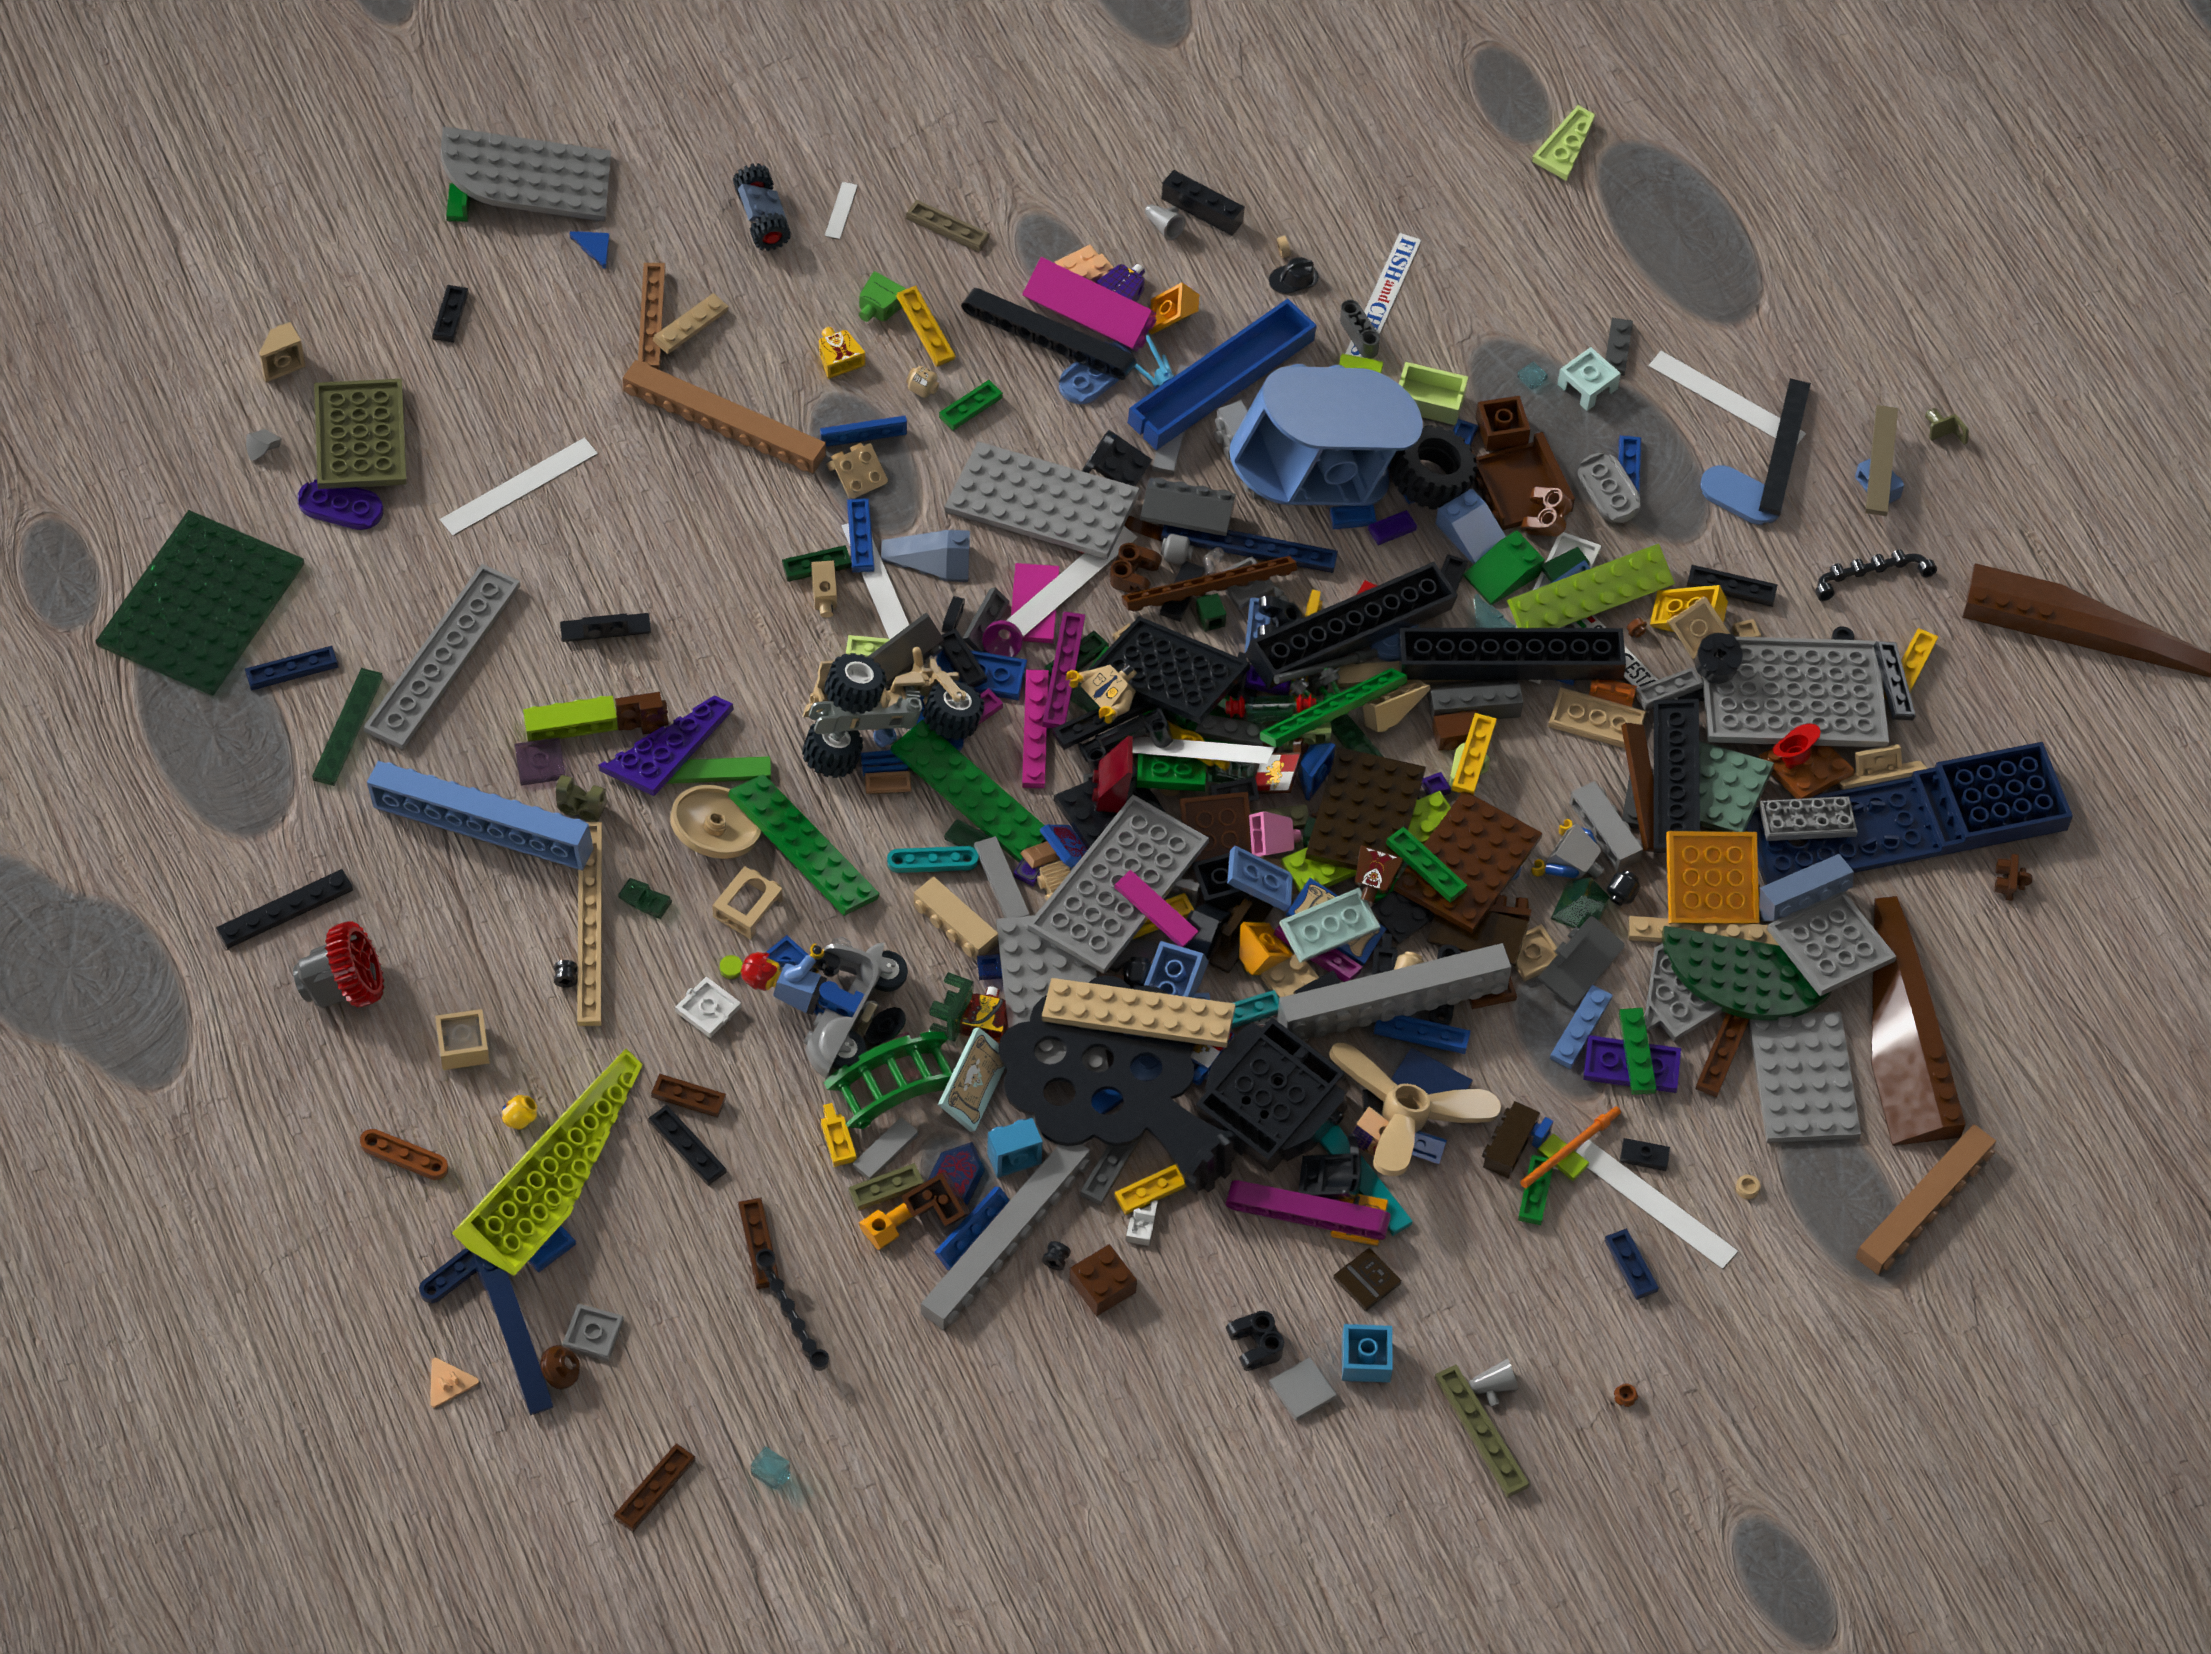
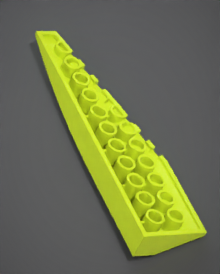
M626 1048L528 1150L452 1234L469 1251L511 1275H516L571 1214L574 1203L582 1192L581 1189L591 1173L590 1170L597 1161L610 1134V1129L618 1117L617 1114L621 1106L624 1105L627 1099L626 1096L632 1088L643 1064Z

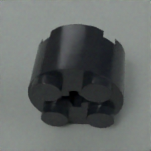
M1714 633L1705 637L1701 641L1695 656V668L1698 674L1714 684L1725 683L1732 679L1737 673L1743 657L1739 642L1733 635L1725 633Z

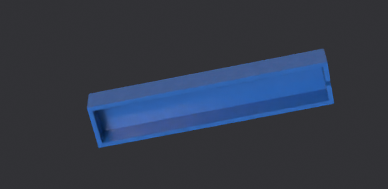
M1286 299L1131 406L1127 423L1139 435L1144 433L1143 438L1157 451L1313 342L1317 325L1289 299Z

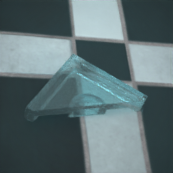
M1475 594V628H1516V625H1512L1507 621L1504 615L1497 609L1484 602L1479 597V594Z

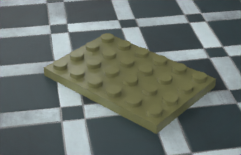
M402 378L314 383L318 489L407 485Z

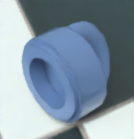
M894 728L874 731L873 737L877 746L885 747L893 743L897 735Z

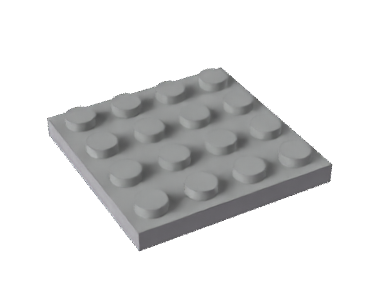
M1840 892L1826 900H1821L1805 909L1796 911L1787 917L1768 924L1767 927L1768 932L1819 996L1895 962L1896 959L1893 951L1845 892Z

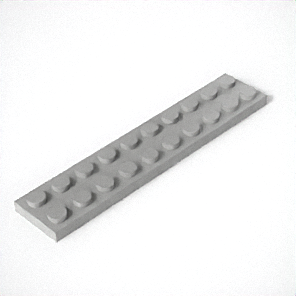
M481 564L364 726V732L404 750L520 588V581Z

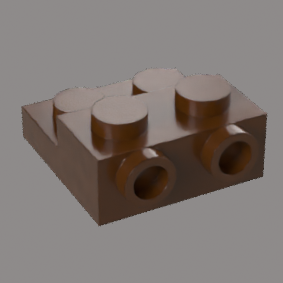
M660 692L615 698L619 731L633 730L641 727L642 735L651 734L662 726H669L666 700H661Z

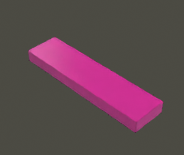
M1129 870L1115 884L1114 888L1178 946L1184 948L1198 934V930L1132 870Z

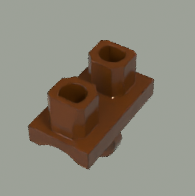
M2012 854L2010 859H1998L1996 863V873L2007 875V878H1996L1994 892L2006 894V900L2013 901L2017 885H2019V890H2025V886L2030 885L2033 876L2026 872V868L2022 867L2018 872V854Z
M1500 895L1489 910L1528 922L1532 909H1529L1528 898L1518 897L1515 900V907L1506 906L1507 897L1504 895Z

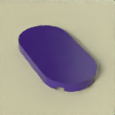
M315 479L314 482L304 484L298 492L299 508L305 515L311 518L355 530H366L377 525L383 517L384 509L380 498L369 490L358 487L318 489L317 479Z

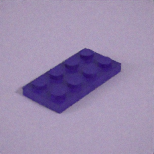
M1588 1035L1583 1080L1631 1087L1623 1040ZM1649 1044L1656 1090L1676 1093L1681 1048Z

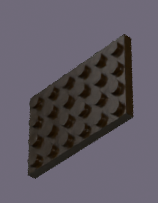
M1338 747L1305 859L1357 871L1361 845L1400 857L1386 844L1387 838L1402 827L1409 831L1426 767Z

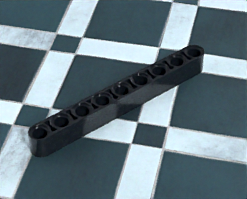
M973 288L961 304L963 311L974 318L1118 380H1125L1137 363L1135 357L1124 350L982 289Z

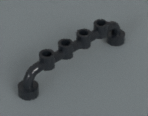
M1898 549L1891 554L1892 558L1884 559L1882 554H1877L1871 558V563L1864 564L1862 559H1855L1851 562L1849 568L1844 569L1840 563L1832 565L1830 572L1823 574L1819 578L1815 593L1820 601H1827L1835 594L1832 585L1827 583L1828 581L1835 580L1836 582H1841L1849 576L1862 577L1871 571L1880 573L1893 566L1902 568L1910 562L1919 563L1918 571L1924 578L1934 575L1937 572V567L1932 559H1926V557L1916 553L1905 555L1903 550Z
M770 1249L760 1250L756 1255V1264L760 1269L764 1270L770 1283L771 1295L777 1297L781 1303L782 1315L790 1320L792 1334L795 1337H799L802 1343L803 1355L809 1357L810 1365L814 1370H825L829 1365V1355L825 1350L817 1349L816 1342L810 1339L806 1332L805 1321L798 1317L794 1301L788 1298L785 1292L784 1282L775 1274L773 1269L776 1262L774 1252Z

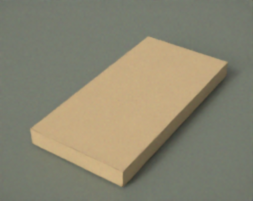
M1560 687L1548 727L1625 748L1621 725L1624 723L1643 725L1647 711Z

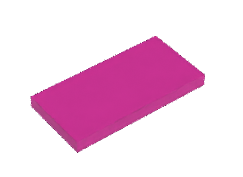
M1015 563L1011 616L1059 575V566ZM1056 609L1024 635L1023 641L1053 643Z

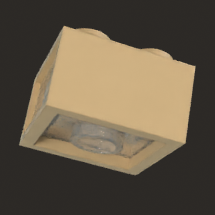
M482 1009L435 1016L443 1070L490 1064Z

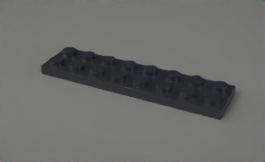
M1699 699L1654 700V853H1667L1666 832L1700 831Z

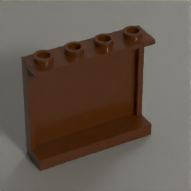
M1543 432L1534 434V439L1531 443L1476 457L1477 472L1474 479L1477 490H1481L1483 501L1489 507L1502 531L1521 526L1524 517H1538L1539 513L1545 509L1546 506L1537 505L1530 501L1531 492L1534 487L1560 489L1572 501L1570 512H1573L1575 498Z

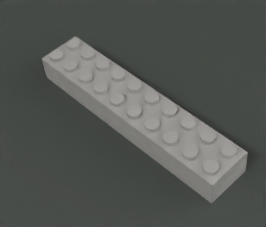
M1503 943L1281 997L1279 998L1277 1021L1303 1041L1312 1037L1321 1038L1328 1033L1336 1031L1345 1032L1349 1028L1357 1026L1365 1027L1377 1020L1389 1021L1399 1015L1410 1016L1417 1011L1434 1010L1440 1005H1455L1462 1000H1474L1486 994L1502 993L1508 989L1511 964Z

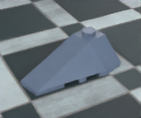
M943 530L882 540L881 560L902 568L910 567L920 570V573L925 575L930 573L939 576V579L944 581L968 582L970 531Z

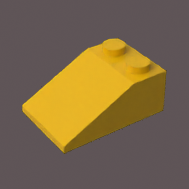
M1720 585L1657 591L1650 626L1674 632L1667 623V620L1680 614L1703 596L1708 599L1724 623L1728 601Z

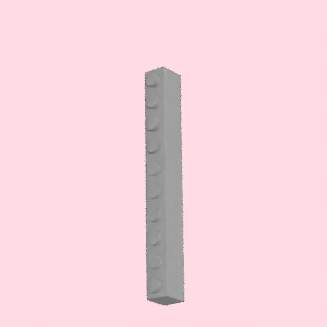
M1082 1144L1074 1146L1058 1145L921 1303V1315L943 1330L949 1324L953 1325L963 1307L967 1308L972 1303L975 1293L978 1290L982 1291L988 1284L989 1277L993 1273L996 1274L1000 1271L1008 1255L1011 1257L1016 1252L1019 1242L1030 1236L1033 1226L1037 1222L1043 1221L1050 1206H1055L1060 1201L1063 1191L1073 1186L1076 1176L1080 1172L1083 1173L1087 1170L1091 1163L1090 1150Z

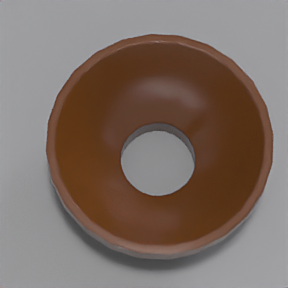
M555 1345L543 1352L540 1360L541 1371L546 1381L552 1387L563 1390L577 1382L580 1374V1362L569 1348ZM565 1357L570 1359L572 1369L565 1365Z

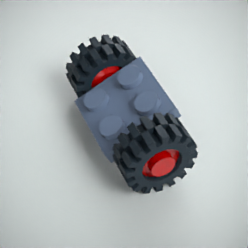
M751 164V167L746 165L744 170L740 168L738 173L734 174L733 183L738 197L742 199L748 220L752 221V227H750L752 239L755 246L762 251L764 249L770 251V248L776 250L777 246L783 247L782 243L787 244L788 239L791 238V231L777 191L773 190L774 183L770 171L765 165L757 164L755 166Z

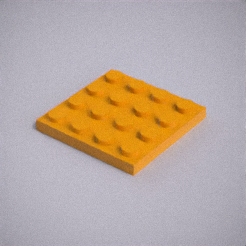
M1666 832L1669 924H1759L1757 832Z

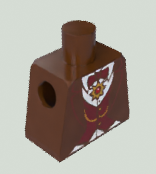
M1361 845L1355 883L1360 887H1364L1361 895L1362 901L1373 904L1377 892L1388 894L1403 866V858Z

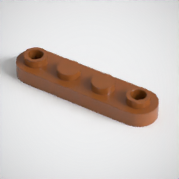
M368 1129L360 1136L361 1148L367 1154L432 1180H440L448 1173V1162L439 1154L377 1129ZM371 1142H376L374 1146L369 1145ZM434 1168H440L439 1171H433Z

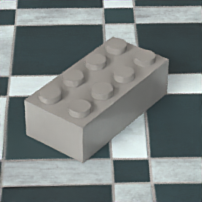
M1242 401L1221 407L1217 411L1214 436L1217 443H1221L1227 460H1231V440L1248 412ZM1242 480L1245 491L1249 492L1253 499L1261 497Z

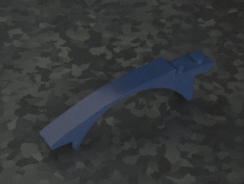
M472 1252L476 1262L478 1278L484 1286L496 1314L514 1367L521 1395L525 1400L530 1416L554 1408L508 1273Z

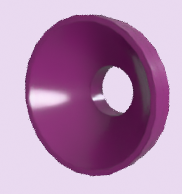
M999 620L991 623L983 633L982 643L985 650L990 654L1015 657L1022 648L1023 635L1015 624ZM1000 630H1007L1010 632L1011 637L1003 639L999 636L998 632Z

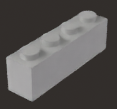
M1593 781L1571 792L1570 806L1584 826L1592 831L1597 844L1618 872L1639 862L1643 852V845L1639 839L1633 836L1628 823L1621 819L1616 806L1611 805L1604 789L1599 788L1596 782Z

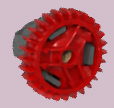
M353 921L343 922L329 929L326 935L327 939L325 940L326 945L311 950L309 956L299 959L298 963L294 965L293 977L301 997L307 1002L313 1001L315 1005L321 1008H326L345 1000L356 1007L368 1006L380 1000L384 993L383 982L385 980L382 977L384 972L380 967L382 964L379 963V956L375 952L372 940L368 939V933L364 932L363 928Z

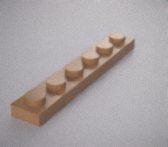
M644 263L638 361L660 370L661 348L653 341V337L662 330L665 263Z

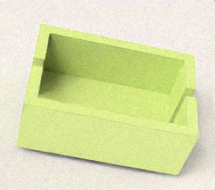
M1405 362L1399 385L1414 399L1421 416L1456 425L1466 394L1468 376Z

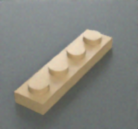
M713 293L655 334L653 341L669 354L725 314L729 306Z

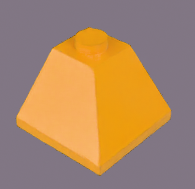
M1182 282L1153 297L1150 309L1156 313V323L1152 329H1149V333L1152 335L1198 312L1200 294Z
M1243 922L1240 925L1239 958L1244 964V969L1251 975H1261V973L1293 956L1285 943L1273 935L1275 930L1269 923Z

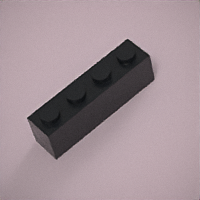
M1174 169L1162 183V200L1233 236L1243 224L1245 206Z

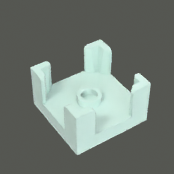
M1590 347L1560 369L1557 385L1566 390L1567 382L1570 383L1582 394L1580 405L1588 411L1595 405L1597 395L1610 386V394L1618 389L1621 373Z

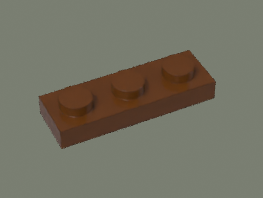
M659 1074L651 1092V1098L718 1118L725 1103L726 1094Z

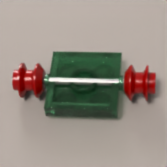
M1300 694L1297 698V703L1295 695L1249 697V703L1246 702V704L1242 696L1236 701L1230 696V701H1226V714H1230L1231 719L1234 714H1239L1240 718H1243L1246 711H1248V722L1253 721L1256 724H1262L1266 721H1276L1279 723L1294 716L1296 708L1297 713H1300L1317 703L1316 698H1312V694H1310L1308 699H1304Z

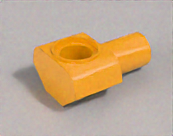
M902 1203L886 1215L879 1210L875 1211L859 1222V1226L875 1248L881 1250L899 1237L896 1227L910 1219L912 1215L905 1203ZM877 1227H881L884 1230L876 1231L874 1229Z

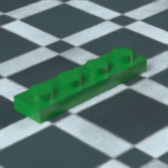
M1402 827L1387 838L1386 844L1449 902H1452L1467 890L1468 885L1406 828Z
M1643 1008L1620 1009L1619 1019L1632 1095L1655 1094L1656 1084Z

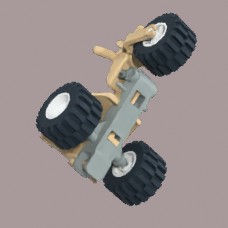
M915 647L912 650L914 664L911 672L895 677L892 687L888 691L885 688L887 676H885V671L880 668L881 665L878 662L875 663L874 659L871 657L867 658L863 654H842L835 661H821L814 691L810 694V702L806 704L803 717L817 720L815 724L810 726L802 749L803 759L805 762H808L807 766L810 769H815L814 772L822 773L825 777L832 776V778H838V776L845 777L847 774H851L853 769L856 768L863 749V738L860 737L861 733L858 730L874 729L877 731L879 729H910L914 727L923 708L919 694L924 696V721L932 731H936L937 735H943L947 739H966L968 736H972L978 727L984 711V700L981 699L979 692H975V688L967 686V683L958 682L960 677L958 672L946 673L941 671L935 658L930 659L927 668H925L922 652L919 647Z

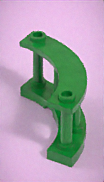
M923 1032L920 1034L921 1037L911 1039L908 1035L886 1042L858 1056L860 1059L858 1062L850 1067L845 1064L826 1079L823 1083L827 1090L842 1092L854 1114L845 1123L846 1126L864 1129L882 1113L904 1101L923 1094L944 1091L953 1073L940 1050L941 1046L948 1040L945 1033ZM921 1054H932L943 1074L932 1076ZM911 1056L923 1079L908 1084L895 1060ZM883 1064H887L899 1086L898 1089L886 1095H883L871 1073L873 1069ZM862 1076L876 1100L864 1109H861L850 1088L851 1084Z

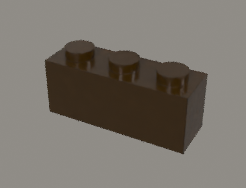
M1514 1101L1511 1109L1507 1107L1501 1119L1504 1121L1502 1126H1497L1493 1132V1143L1491 1145L1487 1144L1483 1151L1482 1157L1485 1158L1483 1168L1509 1179L1532 1136L1531 1132L1534 1126L1539 1121L1540 1112Z

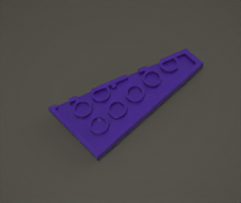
M715 695L692 708L693 712L683 718L681 716L673 720V724L666 728L662 726L634 743V747L625 753L623 751L617 753L615 759L610 762H602L598 765L599 771L655 796L734 710L733 703Z

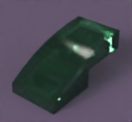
M632 878L628 879L618 894V897L624 902L658 919L662 918L672 903L670 896L650 889L649 884Z

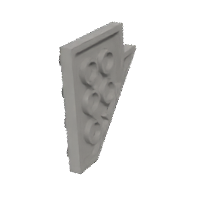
M1662 943L1655 947L1644 1018L1647 1032L1661 1025L1671 1039L1676 1041L1724 1011H1721L1722 1007L1710 1001L1704 1002L1679 980L1671 968L1672 963L1668 955L1665 954Z

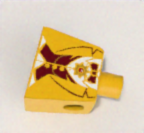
M827 327L822 331L823 338L819 339V354L828 379L865 366V351L847 330L835 333L832 327Z

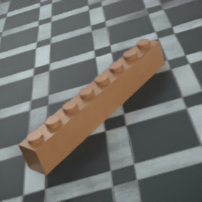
M1973 1124L1858 1249L1856 1259L1877 1275L1884 1269L1888 1271L1896 1260L1894 1258L1897 1254L1903 1255L1910 1246L1909 1241L1912 1238L1917 1239L1924 1231L1923 1226L1927 1222L1931 1224L1939 1214L1937 1211L1941 1207L1945 1209L1953 1199L1952 1195L1963 1190L1967 1184L1966 1180L1970 1176L1973 1178L1981 1169L1980 1165L1982 1162H1988L1996 1152L1993 1150L1996 1140Z

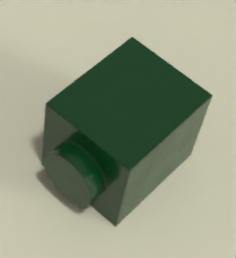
M1218 593L1207 594L1197 598L1196 613L1204 632L1225 627L1227 614Z

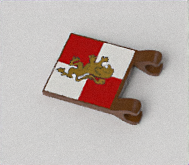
M1302 737L1294 739L1293 753H1276L1278 747H1275L1268 763H1259L1255 775L1259 794L1291 793L1302 756L1309 747L1308 743H1303L1304 739ZM1263 742V747H1273L1270 744Z

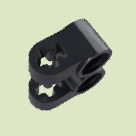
M1273 596L1261 597L1259 599L1258 611L1265 616L1271 617L1273 625L1265 624L1259 626L1257 637L1302 619L1300 608L1294 603H1289Z
M1258 1311L1233 1320L1226 1325L1225 1328L1230 1340L1251 1336L1258 1348L1249 1350L1240 1356L1239 1360L1245 1371H1252L1276 1363L1282 1358L1284 1338L1275 1326L1273 1315L1268 1311ZM1258 1325H1265V1326H1267L1268 1328H1266V1329H1260V1328L1257 1327V1326H1258ZM1274 1345L1277 1348L1272 1350L1267 1348L1266 1346Z

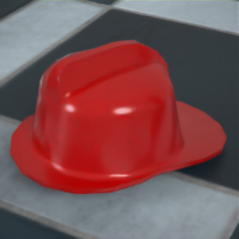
M1809 723L1794 728L1774 746V754L1782 758L1788 769L1807 762L1811 756V746L1820 738V727Z

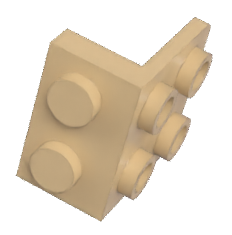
M862 443L850 447L851 452L844 455L843 451L830 456L832 461L826 463L829 471L836 470L850 499L857 498L888 482L871 443L865 446Z

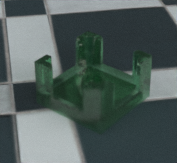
M948 972L944 983L960 988L958 993L948 990L944 1004L938 1001L932 1003L929 1014L946 1021L947 1027L933 1023L929 1028V1032H944L948 1040L956 1042L964 1025L962 1022L965 1017H968L973 1007L974 981Z

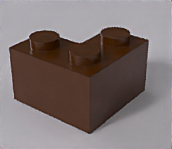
M948 1172L936 1175L901 1196L912 1217H919L935 1208L945 1226H950L971 1213Z

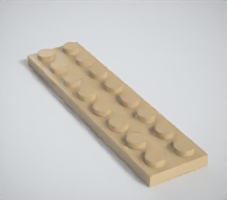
M1051 978L1042 1013V1021L1227 1048L1236 1008L1233 1003Z

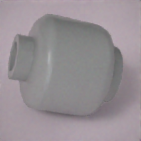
M1170 534L1167 538L1163 539L1160 555H1164L1163 558L1166 562L1182 565L1186 562L1187 558L1191 559L1194 546L1189 545L1190 540L1188 537Z

